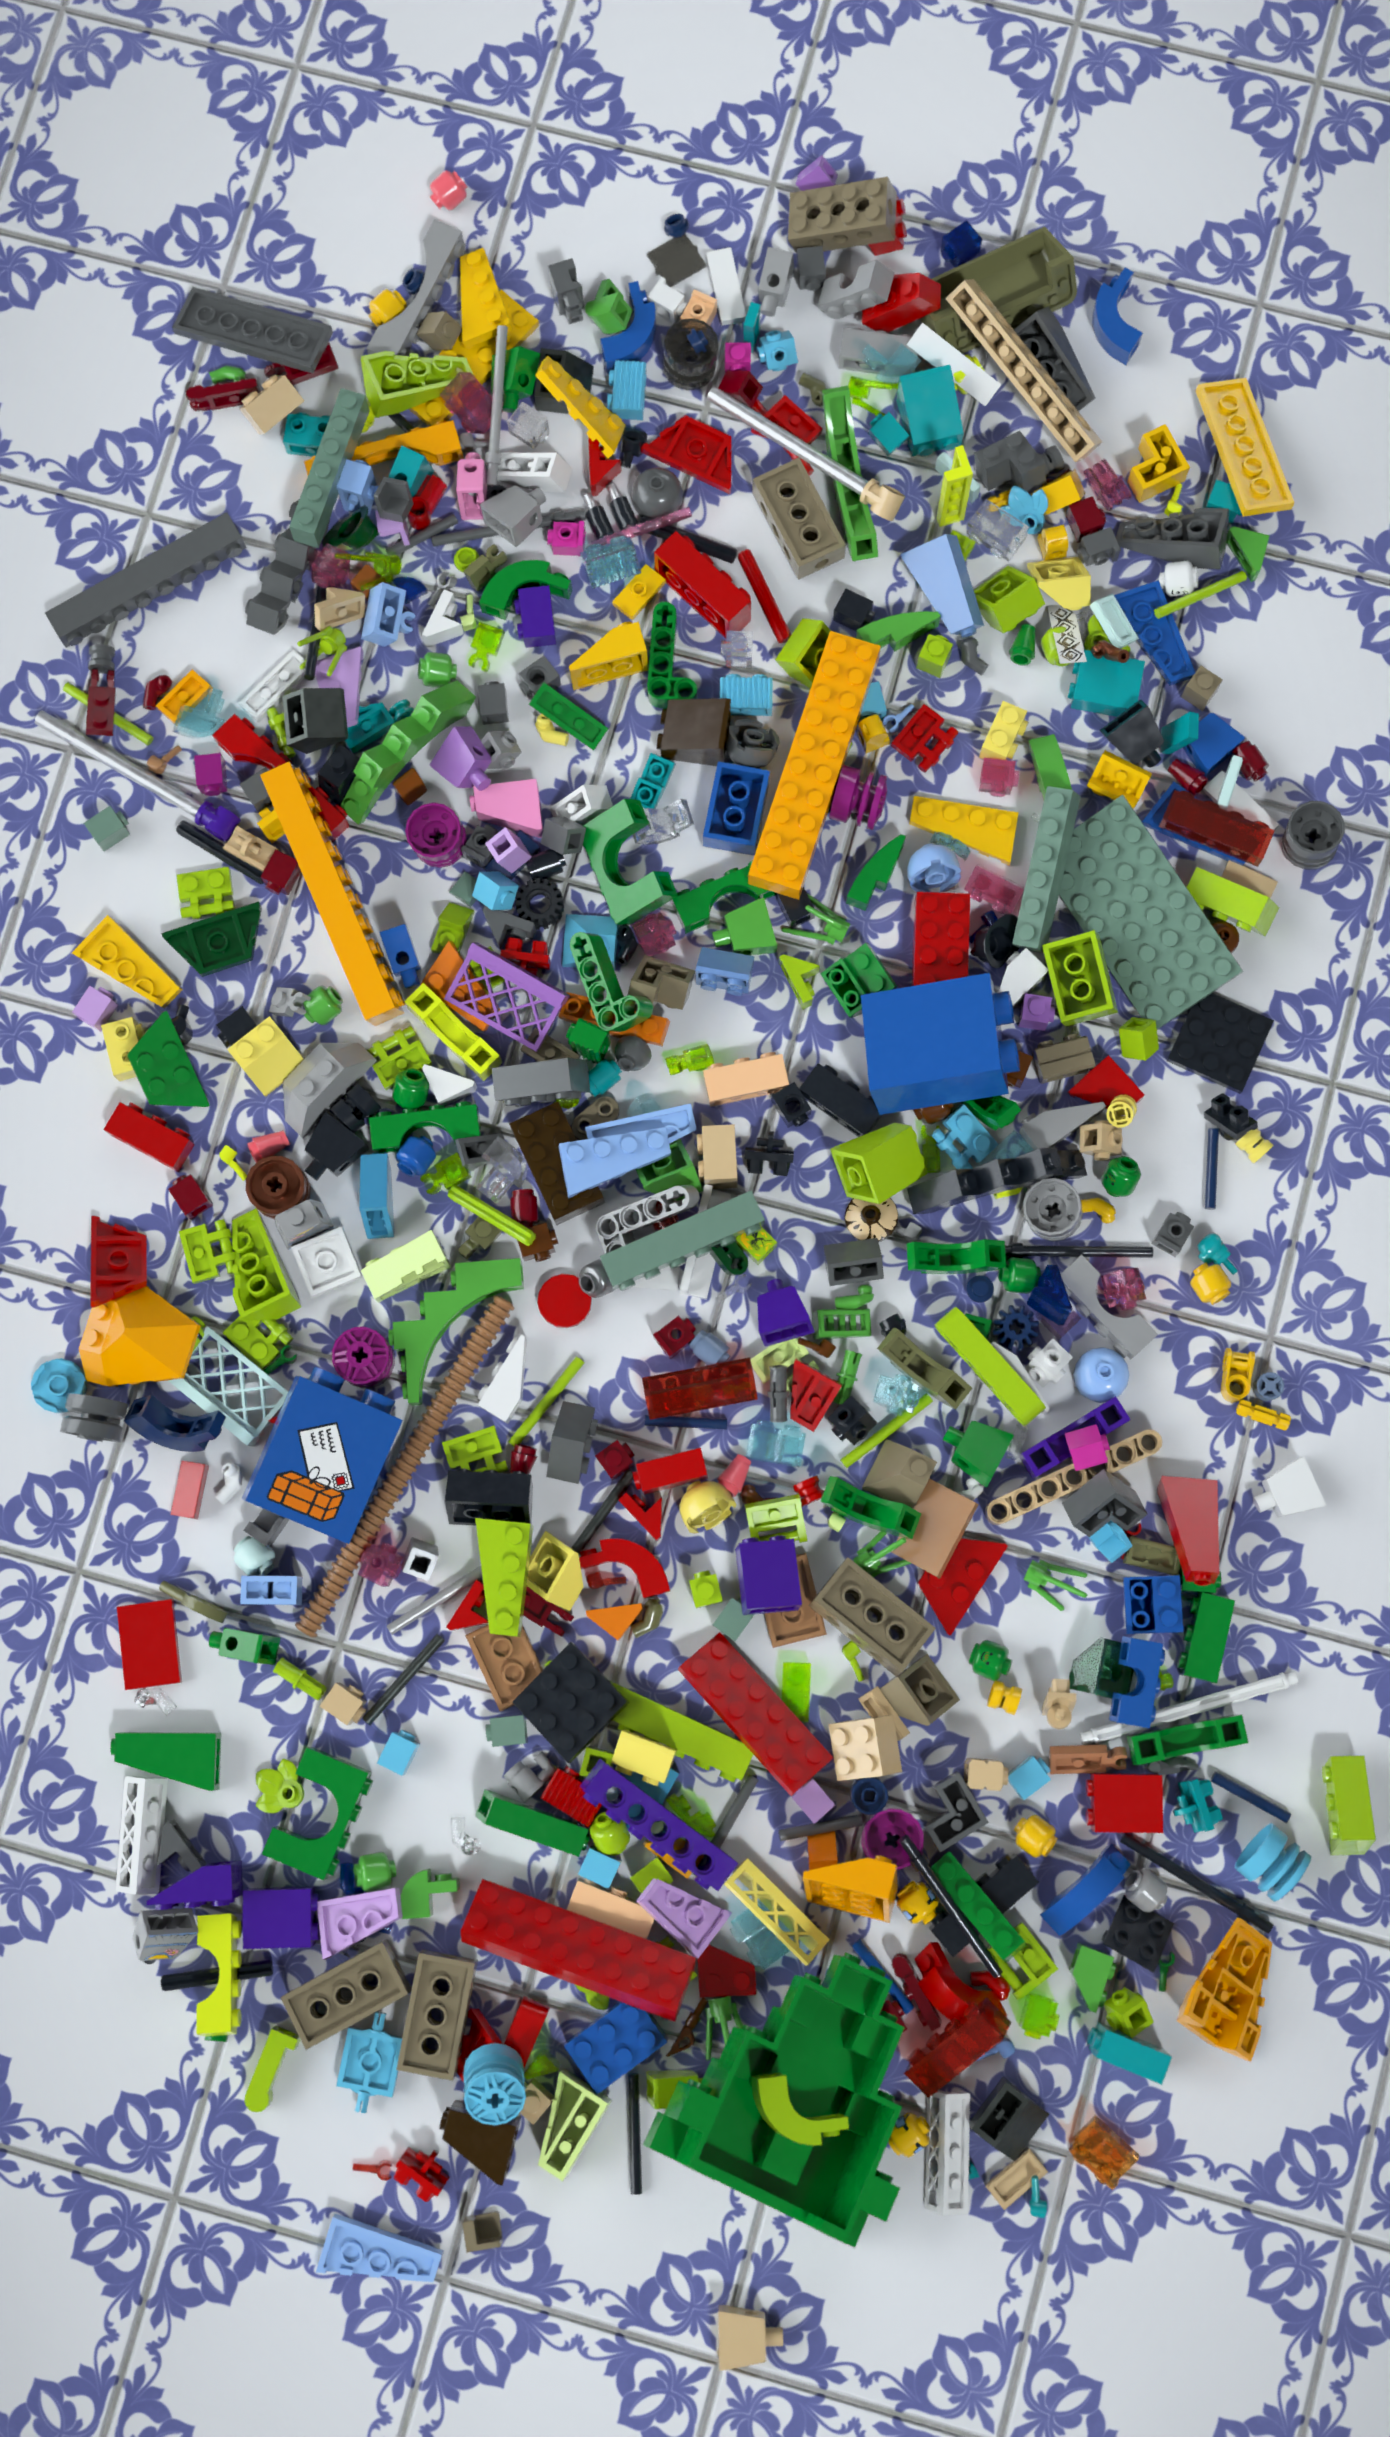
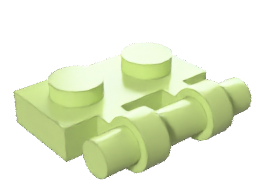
M799 1338L771 1345L748 1361L763 1384L770 1381L769 1366L784 1365L789 1368L794 1365L796 1357L802 1359L809 1354L805 1346L798 1344ZM814 1360L809 1363L810 1366L819 1370ZM793 1375L786 1379L789 1393L792 1392Z

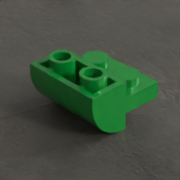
M869 943L863 944L846 958L839 959L820 973L849 1018L862 1014L861 995L893 990L898 987Z

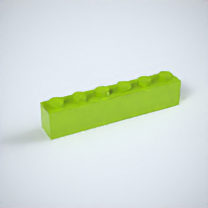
M610 1681L630 1702L613 1719V1721L619 1723L617 1727L619 1730L637 1731L643 1734L645 1738L677 1750L675 1756L683 1759L686 1754L695 1758V1765L708 1771L712 1766L721 1771L720 1777L733 1783L736 1778L743 1779L753 1756V1753L743 1742Z

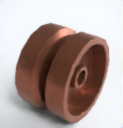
M269 1156L259 1160L250 1169L246 1177L245 1191L249 1201L264 1216L275 1220V1216L310 1199L311 1186L307 1175L293 1160L283 1156ZM282 1185V1188H277V1192H275L276 1187Z

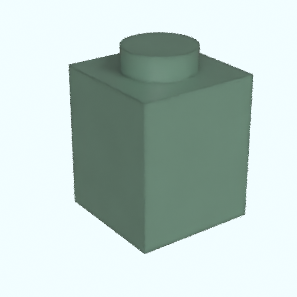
M108 806L84 822V825L104 852L130 835L125 827L129 824L121 811L115 813L111 806Z
M741 1597L737 1601L731 1598L713 1623V1626L733 1641H736L755 1614L743 1615Z
M524 1715L490 1718V1724H486L487 1741H492V1747L528 1743L526 1717Z

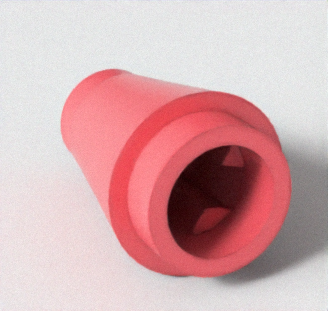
M283 1130L252 1138V1141L247 1143L256 1163L263 1158L274 1156L290 1145Z
M737 1454L717 1478L718 1483L723 1485L732 1497H736L737 1493H741L749 1466L752 1463L748 1458Z

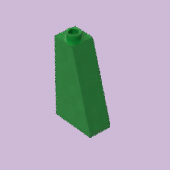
M119 1732L115 1733V1738L111 1740L110 1752L111 1755H114V1762L207 1791L220 1789L221 1733Z
M487 1789L483 1792L475 1814L485 1825L578 1857L581 1850L584 1851L589 1842V1834H587L589 1829L585 1826Z

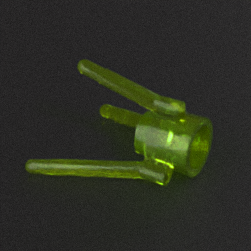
M851 376L848 387L850 397L853 398L852 404L860 406L876 416L880 413L885 416L886 414L862 400L863 398L868 399L871 388L898 389L899 383L866 380Z
M366 552L365 555L336 553L334 555L337 559L374 562L375 571L382 577L361 586L360 589L362 591L373 588L382 582H392L393 576L398 575L402 568L401 560L395 554L385 555Z

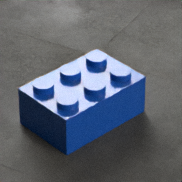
M718 761L703 832L704 847L755 856L770 783L769 770Z
M618 2002L568 2039L564 2047L595 2093L599 2094L668 2042V2036L652 2013L623 2002Z

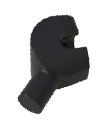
M628 427L624 428L620 452L624 453L621 462L622 467L630 469L633 457H640L642 455L641 447L647 442V433Z
M180 1004L176 1017L172 1018L171 1021L182 1045H186L191 1041L193 1031L186 1022L189 1007Z

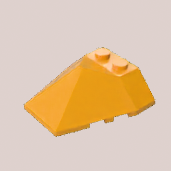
M148 1286L92 1308L79 1346L86 1381L107 1387H118V1385H135L147 1381L159 1382L184 1379L201 1325L178 1308L172 1306L166 1299L156 1294Z
M1236 1918L1186 1993L1176 2021L1206 2043L1251 2062L1261 2034L1262 2025H1258L1257 2020L1259 2006L1264 2007L1265 1997H1261L1263 1979H1268L1272 1942L1243 1919Z

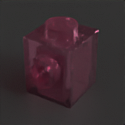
M326 544L312 564V582L322 588H338L340 584H345L350 573V554Z
M984 758L981 767L979 792H988L995 797L1010 795L1013 786H1018L1019 771L1015 770L1016 761Z

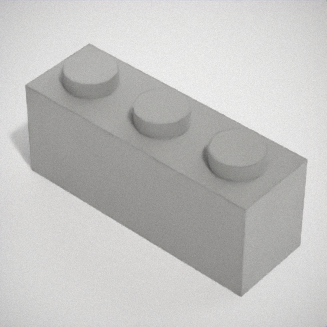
M858 327L844 328L838 369L899 377L915 373L918 353L907 345L912 335L904 334L899 336L885 331H864Z

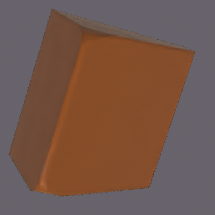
M366 564L352 579L351 586L354 591L364 593L365 599L368 601L370 589L382 582L388 583L370 565Z
M414 768L409 769L393 782L396 793L406 805H411L427 792L425 784Z

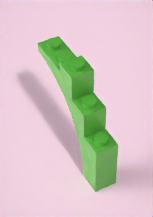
M847 385L822 390L827 456L862 477L856 446L849 387ZM833 479L834 494L840 509L842 535L852 561L878 557L877 534L868 504L861 503L859 494Z
M458 680L421 695L411 716L393 723L382 744L363 752L353 771L356 777L340 807L358 825L365 822L375 803L402 768L440 732L456 721L466 717L476 696Z
M520 1258L455 1263V1271H451L452 1287H456V1290L424 1292V1300H420V1314L425 1316V1320L393 1322V1329H390L388 1332L389 1344L394 1346L395 1351L405 1352V1356H401L402 1372H406L407 1383L402 1384L403 1398L408 1399V1403L411 1406L422 1405L423 1382L428 1362L438 1341L449 1326L465 1311L485 1299L504 1292L524 1289L523 1264Z

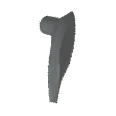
M1168 1758L1148 1763L1144 1769L1152 1773L1168 1775L1184 1770H1198V1764L1184 1759Z

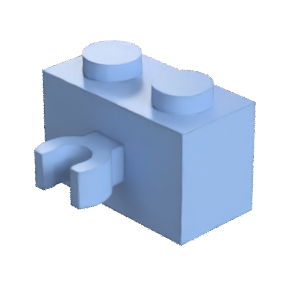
M346 459L337 484L343 508L354 513L358 508L365 505L368 507L367 515L369 516L375 501L374 493L378 488L372 467L362 460L351 461Z
M384 582L370 589L361 636L362 640L385 647L397 641L399 631L404 634L413 631L412 627H408L405 624V619L411 621L415 619V614L412 612L402 613L406 590Z

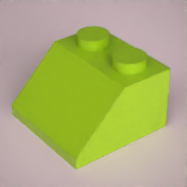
M1009 565L974 589L981 615L992 628L1003 634L1013 630L1018 623L1027 617L1033 616L1039 608L1045 605L1035 578Z
M802 618L775 661L790 677L811 689L831 630L821 620Z

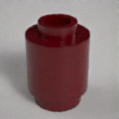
M1246 741L1232 751L1233 755L1242 758L1243 762L1240 771L1247 781L1253 779L1256 782L1268 773L1266 769L1269 767V764L1255 744L1252 745L1250 741Z
M520 1189L512 1191V1198H510L511 1218L527 1228L539 1223L537 1196H534V1190Z

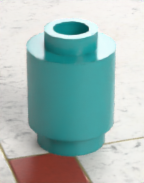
M603 1059L588 1071L589 1093L594 1098L598 1094L603 1095L621 1080L619 1074L622 1071L613 1060L608 1062L606 1059Z

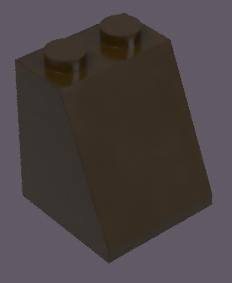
M731 699L668 700L667 709L663 708L661 713V724H664L663 734L658 733L656 748L661 749V757L668 760L717 766L718 761L724 762L726 735L731 722Z
M455 2100L452 2106L446 2107L442 2114L439 2129L444 2130L442 2139L493 2182L503 2186L508 2175L521 2116H517L504 2124H483L472 2118L466 2110L465 2102Z

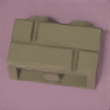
M1079 1034L1068 1035L1063 1038V1042L1053 1044L1052 1040L1037 1044L1038 1048L1034 1049L1032 1053L1041 1084L1090 1072L1095 1067L1088 1037H1079Z

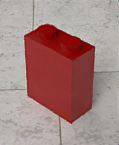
M701 1448L636 1464L637 1471L632 1472L637 1490L642 1489L644 1495L708 1479Z
M1090 1773V1779L1086 1780V1796L1091 1797V1808L1086 1810L1087 1826H1091V1831L1108 1833H1163L1162 1775Z

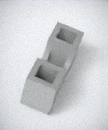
M874 260L859 266L854 281L843 273L827 278L824 281L818 308L823 310L828 317L837 320L886 302L894 272L879 261Z

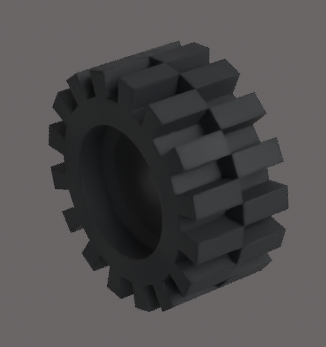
M535 878L536 882L529 880L526 881V886L522 885L520 887V892L516 894L517 900L515 905L520 918L535 923L536 930H540V927H544L545 930L549 929L548 925L552 924L554 926L557 924L556 920L561 919L562 912H564V901L560 889L557 888L554 882L551 884L548 879L541 881L540 878ZM537 895H544L550 900L548 910L543 913H536L530 908L531 899Z

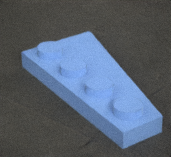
M690 1103L585 1127L587 1138L591 1139L666 1127L668 1140L671 1143L697 1130Z
M335 2213L316 2273L332 2271L340 2272V2275L356 2273L368 2274L369 2277L375 2278L391 2276L399 2280L434 2282L444 2250Z

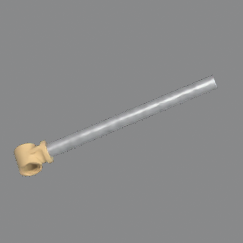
M713 387L709 391L707 396L709 402L859 494L860 502L865 505L870 504V510L878 516L889 521L894 520L905 499V495L885 484L880 486L879 481L874 478L869 481L865 480L717 387Z

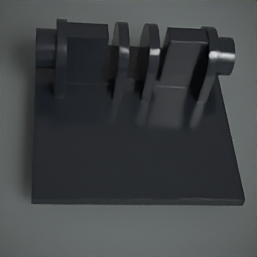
M1123 1895L1110 1928L1104 1932L1101 1940L1104 1941L1103 1944L1154 1973L1174 1923L1154 1911H1142L1130 1902L1126 1895Z

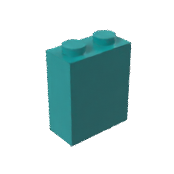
M1084 650L1087 662H1077L1073 665L1072 674H1076L1075 683H1070L1067 698L1072 699L1070 708L1118 717L1138 701L1145 661L1129 658L1127 662L1120 663L1107 660L1104 657L1097 659L1092 655L1091 651Z
M1098 2022L1097 2028L1092 2027L1087 2039V2044L1090 2045L1089 2050L1096 2058L1158 2084H1163L1172 2056L1163 2048L1136 2037L1130 2038L1123 2032L1114 2030L1112 2027Z

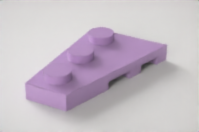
M361 646L345 651L330 677L327 676V671L335 655L317 660L315 675L319 688L344 689L347 727L358 724L359 686L362 678L361 660H363L364 653Z
M654 1878L636 1900L675 1940L696 1958L700 1957L732 1914L730 1911L719 1908L710 1902L699 1899Z
M393 1888L318 1901L317 1911L323 1960L333 1957L402 1918L400 1889Z

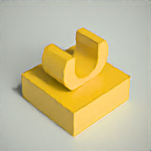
M266 807L258 813L262 819L257 822V825L271 844L285 834L275 810L270 812Z

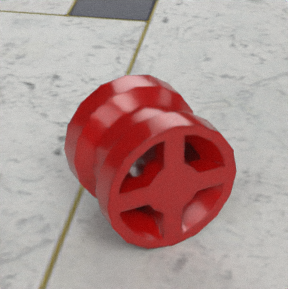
M817 1475L793 1486L794 1491L799 1493L802 1507L821 1499L824 1490L819 1487L818 1483L820 1480Z

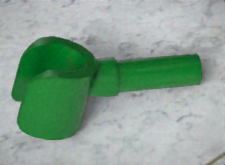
M284 1346L281 1350V1356L263 1371L269 1375L284 1363H294L297 1360V1354L292 1358L284 1356L292 1346Z
M1170 1952L1167 1964L1162 1962L1161 1957L1158 1962L1160 1966L1159 1991L1166 1992L1168 1967L1175 1961L1173 1952Z

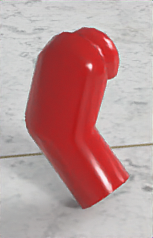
M989 1971L970 1972L971 1987L988 1986L992 1991H995L1000 2001L1006 2000L1009 1997V1983L1001 1975L993 1978Z

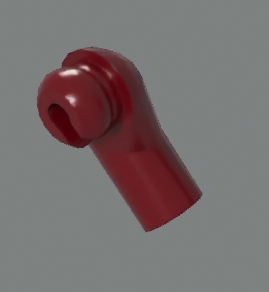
M160 675L147 683L143 702L144 709L156 710L157 698L167 692L172 685V680L169 676Z

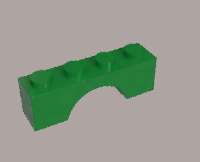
M752 860L748 863V866L742 869H730L724 873L723 877L716 880L714 878L707 879L700 883V887L691 891L690 889L679 891L677 893L678 896L672 899V904L685 934L710 924L712 906L720 897L728 893H744L755 901L760 898L766 900L778 893L748 884V874L753 862Z
M469 1101L456 1103V1107L445 1108V1105H433L429 1107V1110L425 1111L409 1108L402 1110L401 1114L392 1115V1112H379L375 1114L376 1117L369 1118L372 1150L380 1154L398 1152L406 1139L413 1132L423 1127L440 1128L446 1131L454 1142L460 1138L482 1136L479 1109L476 1104L472 1105V1102Z
M1240 1714L1126 1736L1132 1764L1134 1765L1249 1743L1243 1716Z
M950 1851L931 1867L957 1906L1005 1963L1027 1945Z

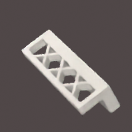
M705 1184L698 1213L730 1200L732 1194L713 1190V1186ZM710 1253L696 1258L695 1255L687 1258L680 1286V1294L707 1300L716 1263Z
M125 1776L116 1879L117 1892L159 1894L161 1864L158 1865L163 1825L165 1823L168 1779ZM135 1783L138 1784L136 1798L134 1796ZM133 1814H134V1816H135V1825H134V1826H132V1823H131V1822H132V1815H133ZM130 1844L133 1846L131 1855L129 1853ZM128 1872L130 1873V1886H126Z
M927 2089V2122L931 2131L928 2132L929 2144L926 2146L925 2209L943 2216L968 2214L970 2093ZM937 2098H939V2111L937 2109ZM937 2131L939 2133V2142L937 2140ZM936 2160L938 2163V2171L936 2169ZM936 2192H937V2194H938L937 2204L935 2203V2193H936Z

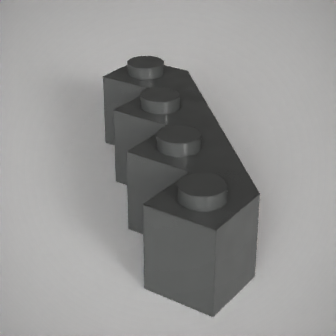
M299 500L293 502L290 507L289 517H291V520ZM329 519L328 525H327V527H326L325 533H324V535H323V539H324L325 535L327 534V531H328V528H329L330 519ZM290 528L277 536L274 548L277 550L275 560L267 567L265 566L260 574V581L262 582L261 592L254 598L249 599L245 607V613L247 614L246 625L273 635L286 625L289 615L286 614L287 608L291 602L296 603L303 587L302 577L305 569L310 571L318 554L316 547L294 541Z

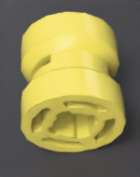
M1116 1096L1106 1112L1109 1123L1118 1128L1128 1126L1137 1112V1104L1131 1096Z
M1258 1128L1248 1131L1235 1144L1240 1150L1247 1152L1248 1159L1253 1164L1274 1146L1269 1140L1263 1139Z

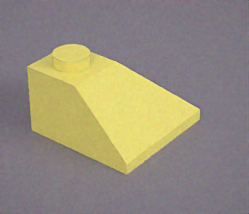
M1079 557L1027 563V569L1032 577L1035 578L1039 588L1064 609L1080 610L1084 606L1091 605V575Z
M545 1531L530 1556L527 1586L546 1601L570 1611L584 1587L579 1554Z

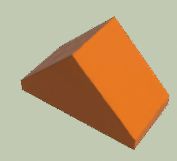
M640 1603L587 1610L586 1615L619 1641L642 1612L643 1605Z
M835 1831L807 1836L809 1870L838 1864Z

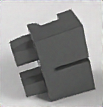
M573 258L548 265L550 287L560 316L566 314L569 324L582 321L583 314L581 309L584 308L582 285L577 282Z

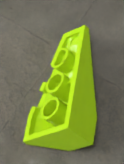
M392 351L361 356L366 397L376 418L403 412L470 385L476 380L465 357L435 355L433 358L418 357L416 353H410L409 356L394 355Z
M255 1208L233 1219L232 1248L236 1254L235 1265H233V1274L235 1275L233 1298L241 1319H279L301 1308L302 1306L258 1209Z

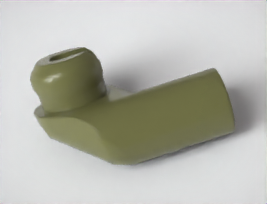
M803 373L799 380V385L810 390L812 401L816 406H823L822 390L826 389L825 383L809 374Z
M650 1599L645 1603L646 1612L644 1620L630 1626L636 1638L658 1628L663 1608L656 1599Z

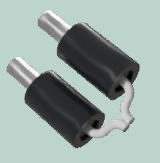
M615 483L607 487L613 499L610 502V508L621 533L626 534L621 542L619 539H613L615 533L603 506H597L592 493L585 494L584 499L589 509L585 515L597 542L618 543L619 546L625 545L626 539L639 527L628 498L620 495Z

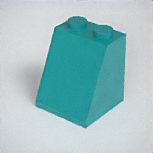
M950 364L899 376L896 401L904 430L909 434L907 441L911 456L919 455L924 457L932 454L934 451L943 449L950 451L962 445L964 432Z

